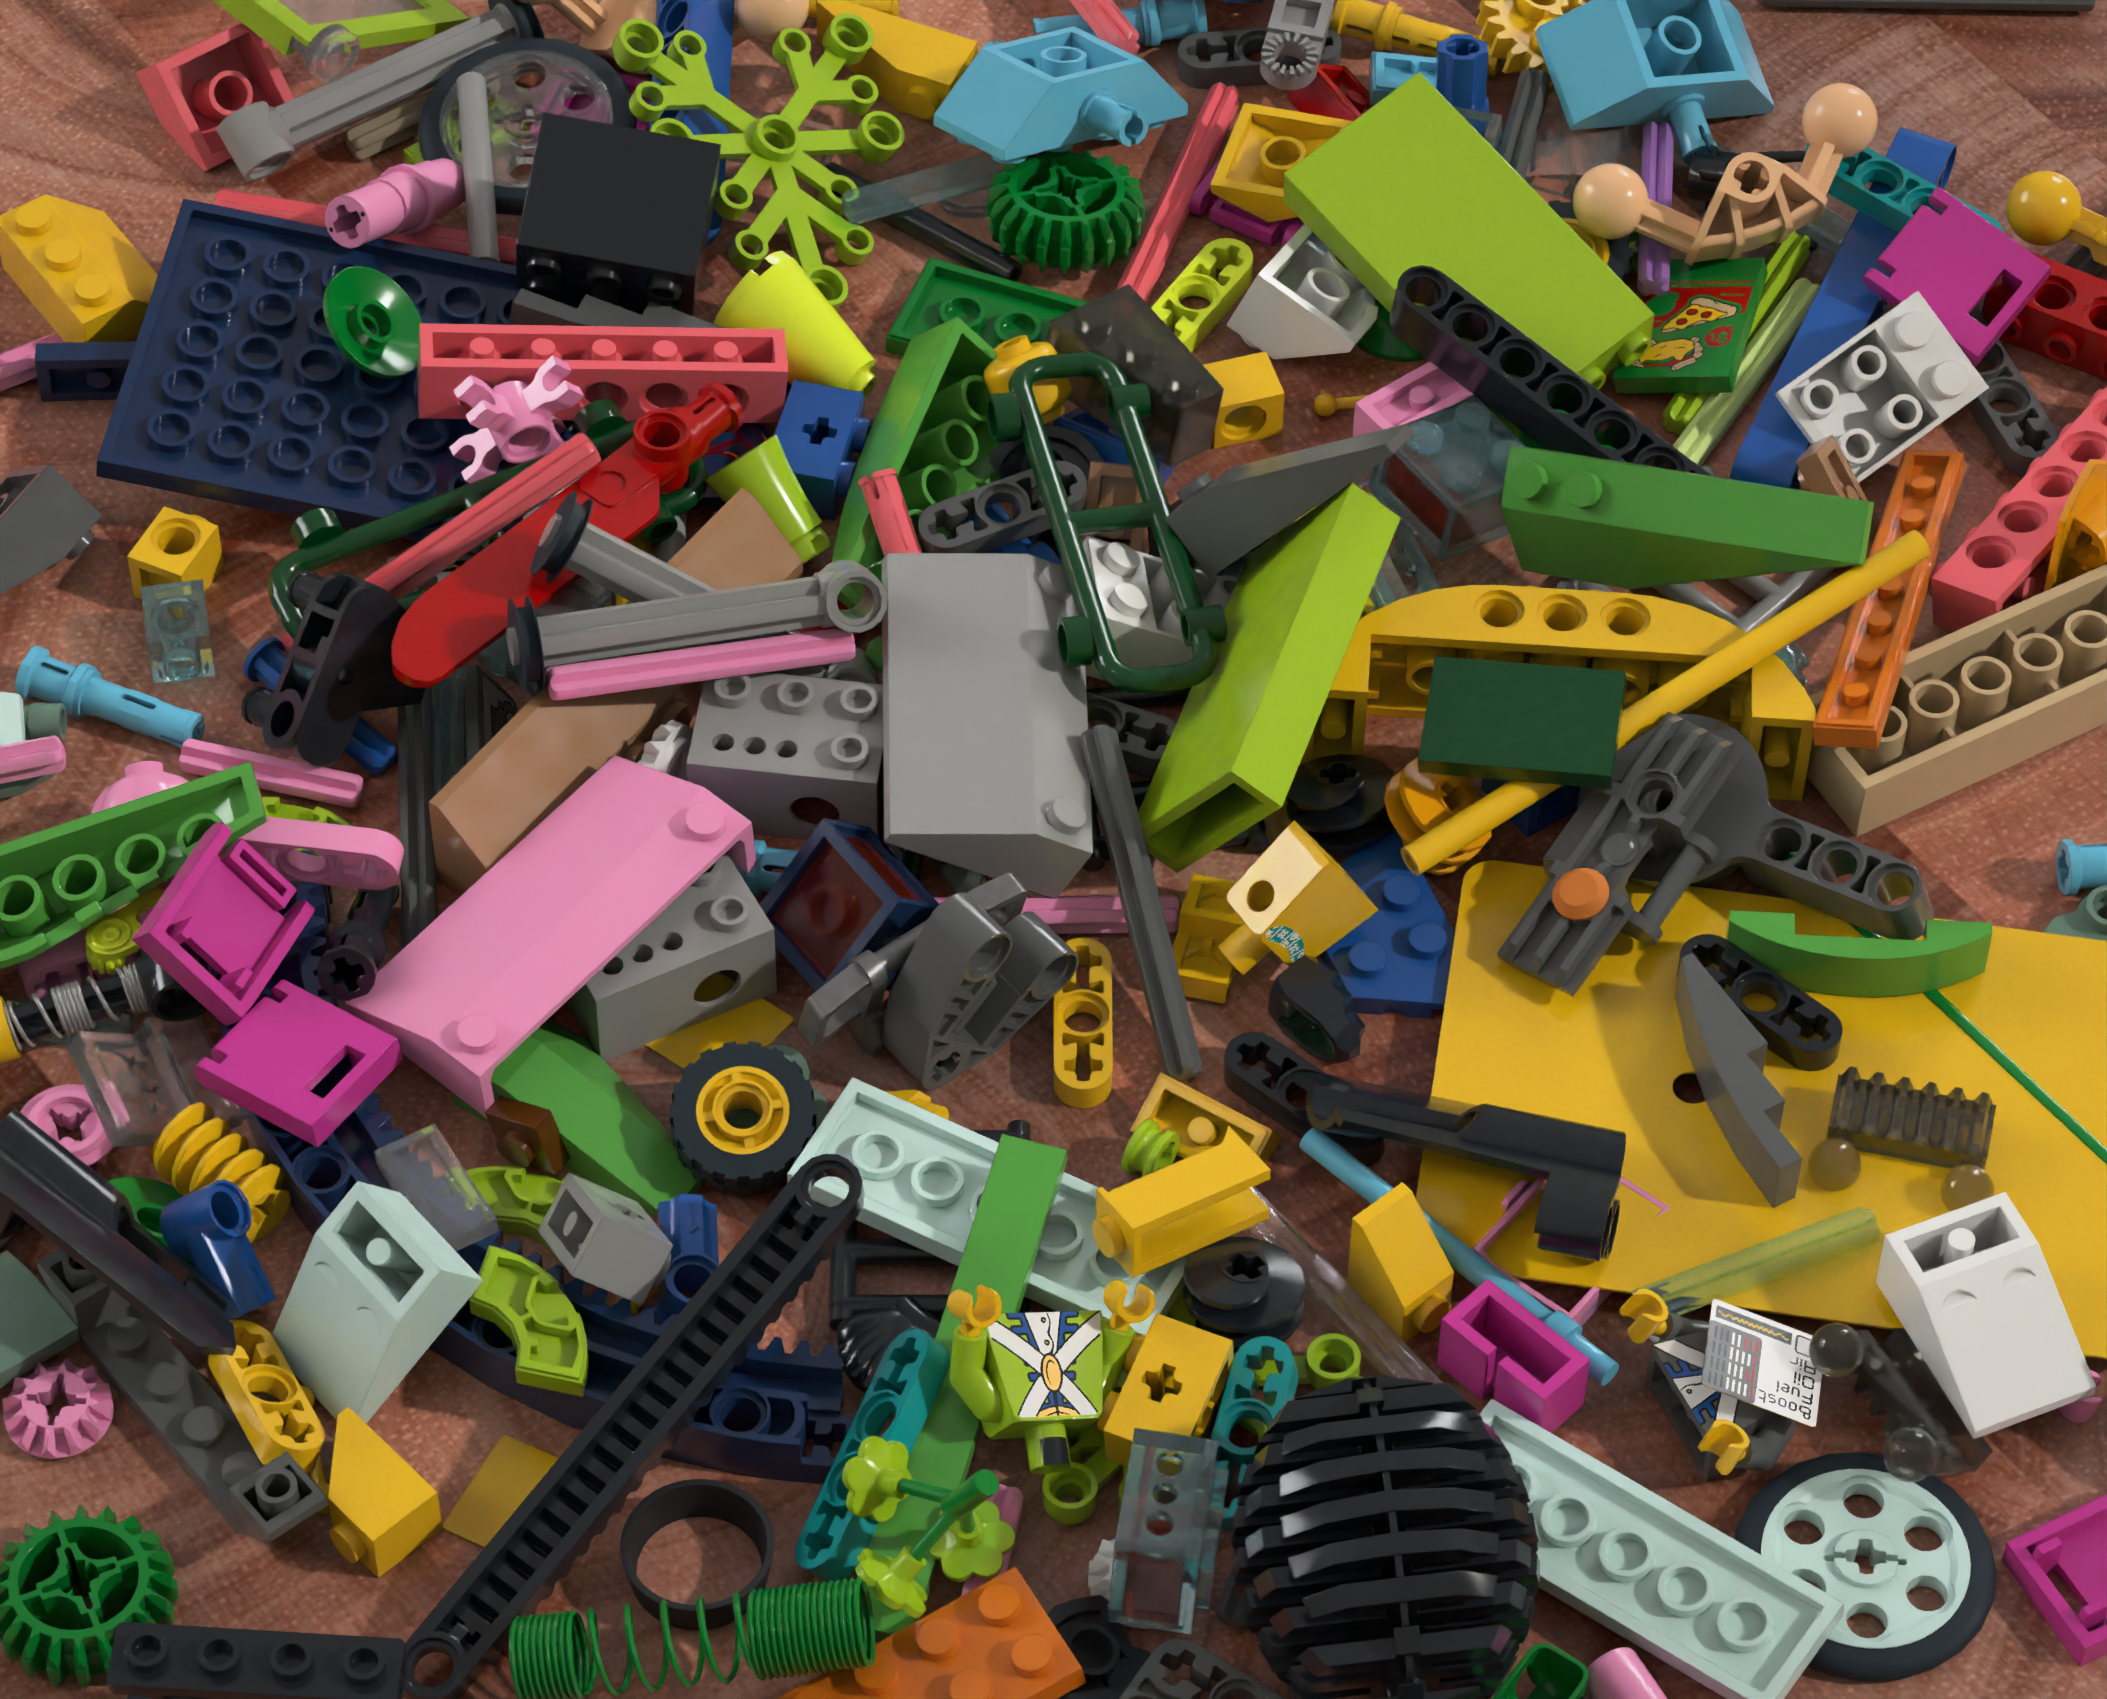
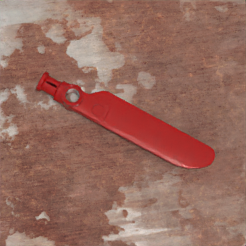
M719 382L707 383L699 389L698 398L685 408L674 407L669 411L654 410L641 415L635 422L632 439L423 593L413 602L398 622L391 644L393 675L402 683L413 688H428L440 683L506 633L508 628V599H513L516 608L524 607L525 597L530 596L536 611L581 577V575L564 567L558 577L548 584L546 582V571L541 569L534 576L530 573L539 540L547 523L563 500L572 491L575 490L578 493L577 503L581 505L589 498L593 501L588 523L625 542H628L652 524L659 516L660 494L680 489L687 482L689 466L708 452L709 442L721 433L735 431L743 425V408L737 401L734 393Z

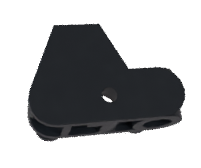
M302 570L292 576L289 581L287 597L291 605L306 611L275 690H266L262 686L252 688L242 700L241 713L247 723L263 728L265 744L271 749L296 757L311 765L328 767L336 763L344 754L361 712L420 704L426 688L410 687L393 675L391 644L398 622L406 610L391 593L382 587L350 574L338 572L324 578L315 572L312 573L310 570ZM319 643L315 653L307 650L310 646Z

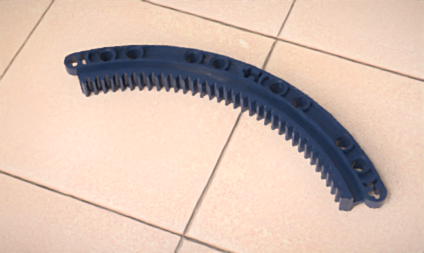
M300 850L301 852L309 855L319 856L313 854V851ZM289 881L297 890L286 907L278 912L284 917L292 905L303 899L308 901L315 908V911L251 1009L263 997L273 999L271 990L280 980H286L338 1007L337 999L326 993L319 984L317 976L318 963L325 951H327L328 938L330 936L328 924L331 923L329 904H333L332 885ZM211 967V975L219 981L221 975ZM218 1020L221 1037L223 1038L238 1022L225 1026ZM349 1054L310 1092L324 1098L353 1069ZM371 1093L318 1148L241 1107L258 1149L266 1156V1165L275 1164L282 1168L284 1182L281 1189L289 1191L291 1195L290 1205L300 1221L313 1236L355 1183L360 1181L400 1192L477 1274H479L489 1245L523 1256L522 1244L519 1240L514 1239L503 1245L502 1228L495 1225L485 1230L483 1214L480 1211L467 1214L466 1202L461 1195L450 1199L448 1183L445 1180L434 1182L432 1166L429 1163L419 1165L417 1149L414 1146L405 1147L404 1133L401 1129L393 1130L391 1115L388 1111L381 1112L377 1093ZM538 1252L525 1257L543 1268L542 1255ZM557 1264L546 1270L558 1281L559 1288L572 1303L576 1312L580 1314L584 1325L588 1350V1376L583 1397L517 1383L515 1373L517 1353L512 1340L495 1323L471 1314L469 1299L430 1345L429 1348L486 1386L567 1426L582 1431L677 1315L672 1314L661 1325L656 1324L655 1307L647 1306L638 1315L633 1316L631 1300L623 1297L610 1307L607 1290L599 1288L587 1296L585 1281L575 1278L567 1284L564 1283L562 1266ZM774 1337L765 1350L758 1349L757 1344H752L743 1363L733 1367L728 1381L723 1386H718L715 1389L710 1403L706 1407H700L696 1412L692 1425L689 1428L682 1429L676 1444L672 1449H666L661 1457L737 1475L770 1480L824 1484L835 1460L834 1457H830L833 1443L844 1441L854 1419L841 1415V1407H843L844 1401L843 1358H839L835 1344L827 1343L819 1357L812 1356L808 1341L803 1340L799 1342L792 1354L785 1353L782 1338ZM502 1345H513L508 1348H496ZM736 1428H749V1429H751V1430H748V1431H745V1432H734V1431H731V1430H734V1429H736ZM806 1439H814L815 1441L811 1458L807 1457Z

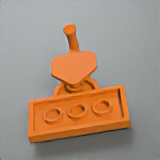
M1015 1566L876 1643L875 1660L870 1669L865 1666L863 1669L858 1667L856 1670L850 1668L849 1671L843 1669L842 1672L837 1669L835 1673L830 1670L828 1673L820 1674L777 1699H1058L1085 1684L1086 1679L1081 1665Z

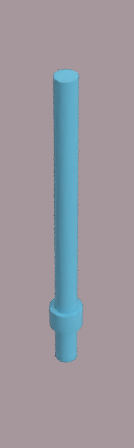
M1313 1127L1302 1138L1299 1145L1300 1149L1370 1204L1393 1189L1391 1185L1322 1131ZM1423 1211L1454 1270L1476 1287H1479L1487 1279L1492 1281L1590 1359L1588 1371L1590 1377L1602 1386L1608 1384L1613 1379L1619 1369V1364L1581 1335L1583 1330L1581 1325L1561 1310L1550 1311Z

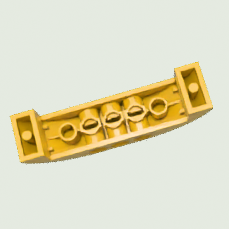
M1467 585L1434 589L1405 597L1365 615L1358 621L1300 765L1318 757L1330 755H1363L1366 715L1425 719L1435 656L1626 671L1624 710L1747 632L1723 618L1694 606L1655 596L1631 593L1540 588L1536 586ZM1775 654L1769 656L1681 711V714H1696L1719 720L1737 730L1749 741L1759 756L1767 778L1769 799L1802 801L1813 740V724L1816 718V709L1805 688Z

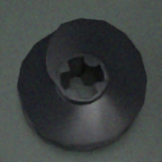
M1353 754L1318 757L1299 765L1286 796L1288 801L1286 805L1287 816L1291 822L1296 821L1328 854L1352 852L1374 844L1389 834L1394 828L1384 802L1386 784L1394 776L1393 770L1379 760Z
M1226 1237L1189 1255L1184 1267L1185 1285L1183 1287V1300L1188 1312L1196 1318L1195 1327L1233 1340V1353H1236L1245 1342L1260 1336H1270L1285 1341L1292 1336L1301 1324L1304 1311L1305 1281L1302 1268L1290 1253L1271 1242L1251 1237Z

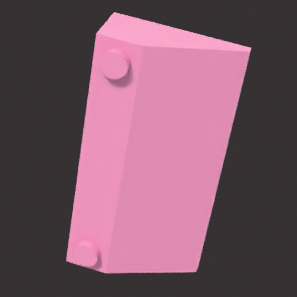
M614 755L379 970L375 984L367 995L346 1001L344 1003L345 1009L359 1019L398 1038L402 1054L487 1118L485 1112L495 1102L491 1084L494 1069L726 852L732 862L746 873H749L757 866L752 822L705 787Z

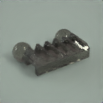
M1850 1066L1842 1075L1838 1074L1826 1140L1817 1144L1811 1151L1808 1159L1809 1174L1812 1180L1825 1190H1845L1851 1187L1860 1175L1862 1164L1857 1151L1859 1150L1950 1168L1951 1170L1944 1176L1940 1187L1941 1199L1950 1212L1994 1196V1185L1992 1179L1985 1171L1996 1105L1992 1103L1989 1093L1982 1092L1974 1100H1968L1963 1089L1955 1087L1948 1095H1942L1936 1083L1928 1082L1921 1090L1913 1088L1910 1078L1902 1077L1895 1085L1887 1083L1882 1072H1876L1869 1080L1861 1079L1856 1067Z
M1842 1323L1827 1324L1818 1329L1812 1336L1809 1344V1357L1816 1370L1831 1378H1842L1850 1374H1858L1853 1391L1856 1395L1873 1394L1868 1409L1870 1415H1888L1883 1429L1885 1436H1889L1883 1447V1462L1889 1473L1895 1478L1904 1482H1918L1927 1477L1962 1475L1966 1472H1976L1993 1452L1983 1436L1973 1439L1904 1328H1895L1885 1342H1876L1868 1330L1856 1332L1850 1326Z

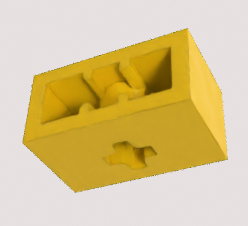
M1156 1313L1147 1334L1144 1335L1138 1332L1132 1340L1124 1362V1371L1129 1374L1120 1394L1110 1391L1103 1403V1411L1100 1420L1097 1422V1430L1102 1431L1104 1435L1106 1459L1183 1487L1223 1397L1234 1359L1233 1340Z

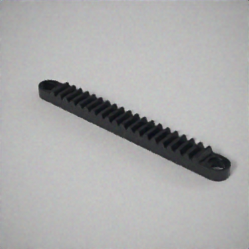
M822 1154L811 1158L800 1167L405 1643L406 1654L404 1666H406L407 1670L405 1692L411 1699H460L485 1668L496 1663L502 1648L506 1643H509V1631L514 1618L517 1615L521 1618L523 1615L527 1617L530 1614L535 1615L541 1600L548 1599L552 1595L555 1583L570 1573L574 1560L578 1556H583L588 1551L593 1537L603 1533L612 1514L619 1513L622 1510L626 1497L630 1492H635L640 1488L644 1475L659 1465L663 1452L666 1449L673 1448L682 1429L689 1428L692 1425L696 1412L700 1407H706L710 1403L713 1392L718 1386H723L728 1381L733 1367L743 1363L752 1344H758L762 1340L766 1327L770 1323H776L787 1302L794 1301L803 1282L810 1281L813 1278L817 1265L821 1261H826L831 1256L834 1245L855 1221L864 1206L865 1192L858 1168L849 1159L838 1154ZM827 1176L838 1177L849 1187L845 1200L833 1207L818 1205L810 1197L813 1185L821 1178ZM433 1652L448 1655L453 1660L454 1666L450 1678L445 1683L436 1687H426L415 1679V1667L425 1655Z

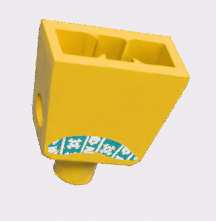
M1293 821L1228 891L1226 900L1243 919L1244 923L1226 938L1218 948L1242 975H1245L1270 951H1273L1285 964L1290 966L1303 955L1316 958L1370 918L1379 909L1344 868L1296 821Z

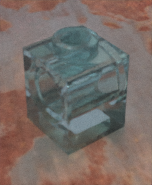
M203 579L141 587L146 642L153 683L186 681L192 678L216 676Z

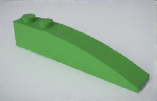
M251 762L0 844V969L33 959L175 876L204 833L212 825L222 821L232 830L230 837L223 846L225 847L266 823L267 817Z

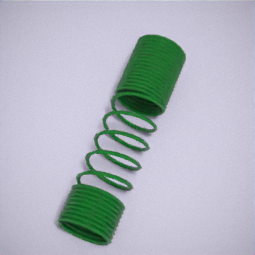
M859 1576L856 1580L851 1577L849 1581L844 1578L842 1582L839 1579L835 1582L830 1579L828 1583L823 1580L821 1584L816 1581L814 1585L809 1582L807 1586L804 1583L800 1586L795 1583L793 1587L788 1584L786 1588L781 1585L779 1589L774 1586L772 1590L769 1587L765 1590L760 1587L758 1591L753 1588L747 1601L749 1646L742 1622L740 1594L735 1590L732 1594L735 1617V1651L732 1669L727 1678L723 1677L714 1659L706 1628L705 1603L703 1597L698 1595L696 1598V1610L699 1624V1654L696 1672L691 1682L687 1681L683 1676L677 1662L670 1635L668 1603L662 1599L659 1607L663 1631V1657L660 1676L655 1686L650 1685L641 1667L634 1641L632 1608L626 1603L623 1608L627 1637V1662L624 1680L619 1690L613 1688L604 1670L598 1647L597 1617L592 1607L587 1611V1624L592 1651L591 1667L587 1634L581 1615L577 1611L572 1609L570 1612L565 1610L563 1613L558 1611L556 1614L551 1611L550 1614L544 1612L543 1615L537 1613L536 1616L530 1614L529 1617L523 1615L522 1618L517 1615L512 1621L509 1631V1661L514 1690L518 1699H586L592 1691L596 1672L598 1671L607 1690L612 1695L620 1697L628 1687L634 1665L639 1680L648 1691L656 1693L665 1681L669 1659L675 1675L682 1685L692 1689L700 1680L704 1667L705 1653L714 1675L721 1683L728 1685L735 1678L738 1671L741 1649L752 1673L763 1681L766 1678L772 1680L773 1677L779 1679L780 1676L786 1678L787 1675L793 1677L795 1674L799 1677L801 1674L807 1676L808 1673L814 1675L815 1672L819 1674L823 1671L828 1673L830 1670L835 1673L837 1669L840 1672L843 1669L849 1671L850 1668L854 1670L858 1667L863 1669L865 1666L870 1669L875 1660V1628L869 1590L866 1582Z

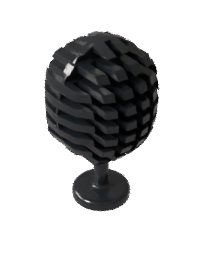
M1381 1375L1350 1377L1297 1397L1294 1401H1288L1277 1413L1258 1442L1255 1453L1258 1454L1255 1455L1253 1464H1248L1237 1495L1239 1496L1238 1508L1233 1516L1232 1547L1235 1553L1232 1558L1234 1582L1238 1593L1242 1594L1240 1597L1242 1605L1240 1607L1251 1634H1256L1258 1641L1261 1643L1257 1647L1271 1671L1277 1675L1278 1679L1285 1682L1288 1692L1295 1697L1294 1699H1490L1497 1688L1501 1686L1518 1655H1515L1519 1650V1644L1524 1642L1532 1623L1536 1606L1534 1597L1538 1592L1540 1580V1560L1538 1554H1536L1538 1551L1537 1543L1539 1542L1536 1521L1533 1513H1528L1529 1507L1527 1503L1530 1502L1527 1490L1520 1473L1517 1474L1514 1466L1511 1465L1513 1464L1511 1455L1499 1436L1496 1435L1493 1428L1483 1422L1482 1416L1475 1411L1477 1409L1457 1392L1449 1382L1433 1384V1382Z

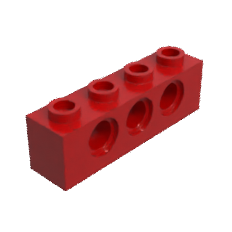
M2033 253L2051 266L2050 275L2001 335L1999 340L2107 381V281ZM2003 273L1985 294L1982 314L1988 324L1991 323L2016 292L2002 283Z

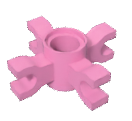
M552 355L540 366L530 385L522 381H508L491 389L479 378L469 375L453 390L457 399L468 403L473 408L466 414L469 424L479 428L476 433L462 436L449 447L452 455L464 462L470 463L474 459L473 463L461 472L466 482L472 483L495 474L503 459L511 463H524L550 453L566 442L560 437V434L566 430V427L561 419L553 415L557 411L573 407L584 397L580 387L566 380L559 385L560 381L572 372L567 362Z

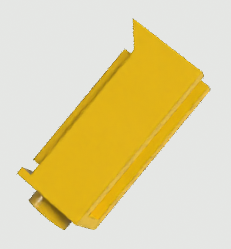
M1228 1126L1222 1144L1210 1147L1117 1187L1110 1192H1107L1103 1187L1097 1188L1096 1220L1092 1223L1095 1242L1106 1257H1113L1133 1279L1268 1220L1269 1208L1250 1188L1270 1180L1271 1169Z

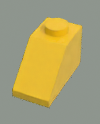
M1401 1182L1352 1218L1346 1296L1400 1346L1419 1332L1429 1333L1441 1325L1442 1318L1451 1310L1454 1271L1412 1190Z
M347 1407L337 1415L328 1493L333 1526L329 1530V1535L337 1550L346 1560L351 1563H356L360 1560L379 1578L442 1530L438 1492L354 1411Z

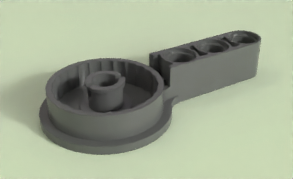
M1676 714V716L1742 747L1744 754L1692 828V830L1711 840L1719 849V855L1712 864L1704 863L1689 886L1710 887L1728 877L1739 867H1742L1749 883L1885 938L1915 940L1924 935L1926 920L1934 919V909L1922 876L1915 866L1907 861L1780 812L1771 806L1769 802L1767 778L1759 756L1742 734L1728 724L1707 716ZM1656 728L1617 751L1613 781L1619 782ZM1580 786L1577 810L1592 789H1606ZM1664 789L1652 790L1642 798L1639 809L1650 814L1661 812V810H1665L1670 805L1673 794ZM1671 850L1665 859L1661 858V860L1645 854L1628 878V881L1639 885L1657 887L1680 852ZM1797 852L1795 856L1788 860L1778 861L1786 853ZM1854 874L1845 882L1833 883L1836 878L1842 875ZM1899 897H1910L1906 902L1902 903L1901 905H1889L1893 900Z

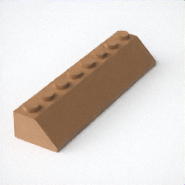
M741 488L667 562V564L717 590L803 578L802 559L754 495L744 488ZM709 642V643H703V644H696V645H689V646H683V647H676V648H669V649H663V650L649 651V652H643V653L629 654V655L616 656V657H610V658L625 657V656H632V655H639V654H647V653H654V652H662V651H669V650H677V649H684V648H692V647H699V646H707V645H714V644H712V643ZM704 681L556 701L550 699L545 684L544 690H539L428 802L438 883L461 896L614 755L637 763L642 758L645 743L652 740L654 730L660 725H665L670 720H675L689 726L692 717L698 711Z

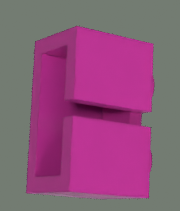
M1489 1279L1485 1280L1442 1318L1437 1365L1479 1399L1483 1400L1492 1393L1494 1394L1493 1399L1550 1433H1553L1584 1405L1590 1359Z

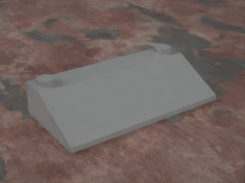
M887 553L882 560V584L888 597L887 610L882 617L884 842L992 878L1011 871L1026 889L1056 899L1093 854L1090 778L1080 742L1081 734L1088 730L1086 666L1064 668L1057 644L1058 619L1079 616L1064 567L1061 564L1052 563L1030 554Z

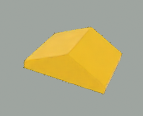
M1244 103L1211 181V193L1268 223L1298 217L1284 202V173L1353 121Z

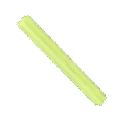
M1800 278L1793 283L1746 346L1733 392L1711 393L1673 444V447L1698 466H1702L1792 344L1820 288L1819 284H1812L1807 278Z

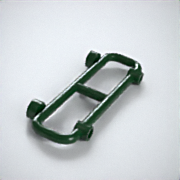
M1093 352L1047 355L1027 360L1014 370L1008 382L1009 392L989 394L987 396V424L993 443L1019 441L1022 436L1079 616L1063 617L1057 621V644L1064 668L1092 665L1094 661L1095 667L1105 681L1116 689L1128 693L1149 694L1186 689L1201 684L1212 675L1218 663L1217 643L1226 641V617L1220 604L1204 606L1184 545L1165 520L1172 510L1141 421L1149 419L1151 415L1150 394L1146 383L1129 384L1119 365L1108 357ZM1078 376L1092 377L1103 384L1106 391L1107 411L1110 421L1117 424L1143 503L1077 511L1071 510L1032 390L1034 384L1044 380ZM1144 527L1152 528L1181 615L1182 637L1187 647L1191 646L1193 651V658L1190 661L1182 664L1152 668H1133L1125 665L1120 660L1080 535Z
M599 399L585 405L578 411L573 420V427L577 433H584L590 438L602 459L610 456L633 438V429L637 419L627 422L613 400ZM547 454L346 532L335 512L331 509L317 508L301 515L293 523L290 530L291 537L298 550L277 563L270 573L267 586L271 604L287 633L295 639L305 614L300 607L296 608L291 605L287 597L288 583L297 572L302 570L314 571L458 515ZM702 457L689 466L687 482L680 489L663 495L660 494L659 516L652 524L641 531L646 542L659 543L672 536L678 526L675 516L696 506L705 495L708 484L704 480L709 476ZM503 530L482 544L483 547L486 548L504 534ZM435 584L396 600L407 611L417 598ZM319 643L310 646L309 649H317Z

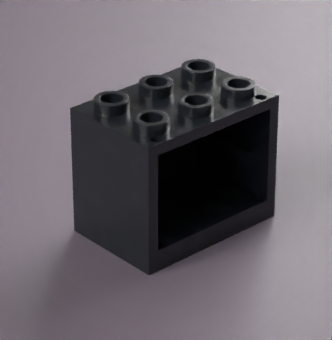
M543 112L516 242V289L520 290L523 288L555 301L560 300L561 297L582 301L587 294L624 309L644 312L649 302L653 301L693 316L717 195L721 144Z

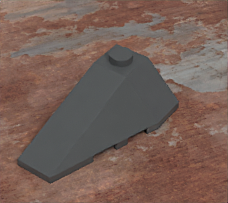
M1408 424L1234 466L1214 480H1212L1207 472H1204L1176 493L1182 503L1165 520L1206 576L1211 578L1392 456L1414 435V432Z
M50 464L11 469L0 481V595L62 561L65 557L68 560L74 559L90 544L95 536L90 529L102 514Z

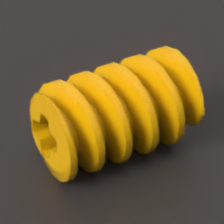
M197 1102L189 1105L166 1125L155 1140L150 1151V1161L154 1164L158 1174L163 1179L171 1181L176 1190L184 1196L217 1180L225 1179L234 1183L241 1189L248 1200L251 1209V1225L246 1235L250 1243L255 1242L267 1235L278 1225L289 1210L291 1195L288 1190L281 1189L284 1182V1172L278 1165H266V1156L260 1149L252 1148L248 1150L249 1142L247 1138L240 1133L231 1134L232 1128L229 1122L224 1118H213L214 1112L207 1103Z

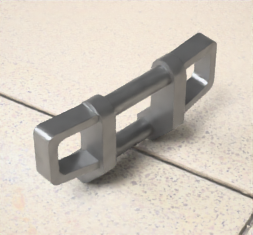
M1011 871L966 892L1002 928L1011 919L1021 914L1028 895L1027 889ZM927 920L875 953L866 950L849 961L847 968L806 1000L798 1029L813 1048L820 1046L848 1024L858 1045L868 1055L873 1056L885 1048L881 1039L887 1009L882 1012L879 1009L887 988L888 975L904 966Z

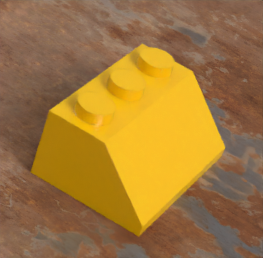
M44 194L0 215V255L3 269L65 343L137 340L158 274L104 211Z

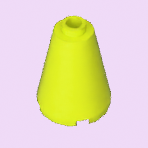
M783 250L773 252L764 259L772 266L761 276L750 270L727 297L713 324L723 328L784 329L788 362L787 384L792 386L793 380L864 392L865 400L873 391L878 381V377L873 374L877 364L876 360L794 258L790 257Z

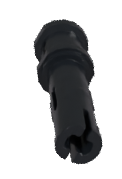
M399 885L384 890L358 889L355 900L347 915V920L333 929L328 938L327 951H325L318 963L317 976L319 984L329 995L336 999L349 1001L367 995L373 988L377 969L385 958L387 945L383 933L387 928L393 907L400 896Z

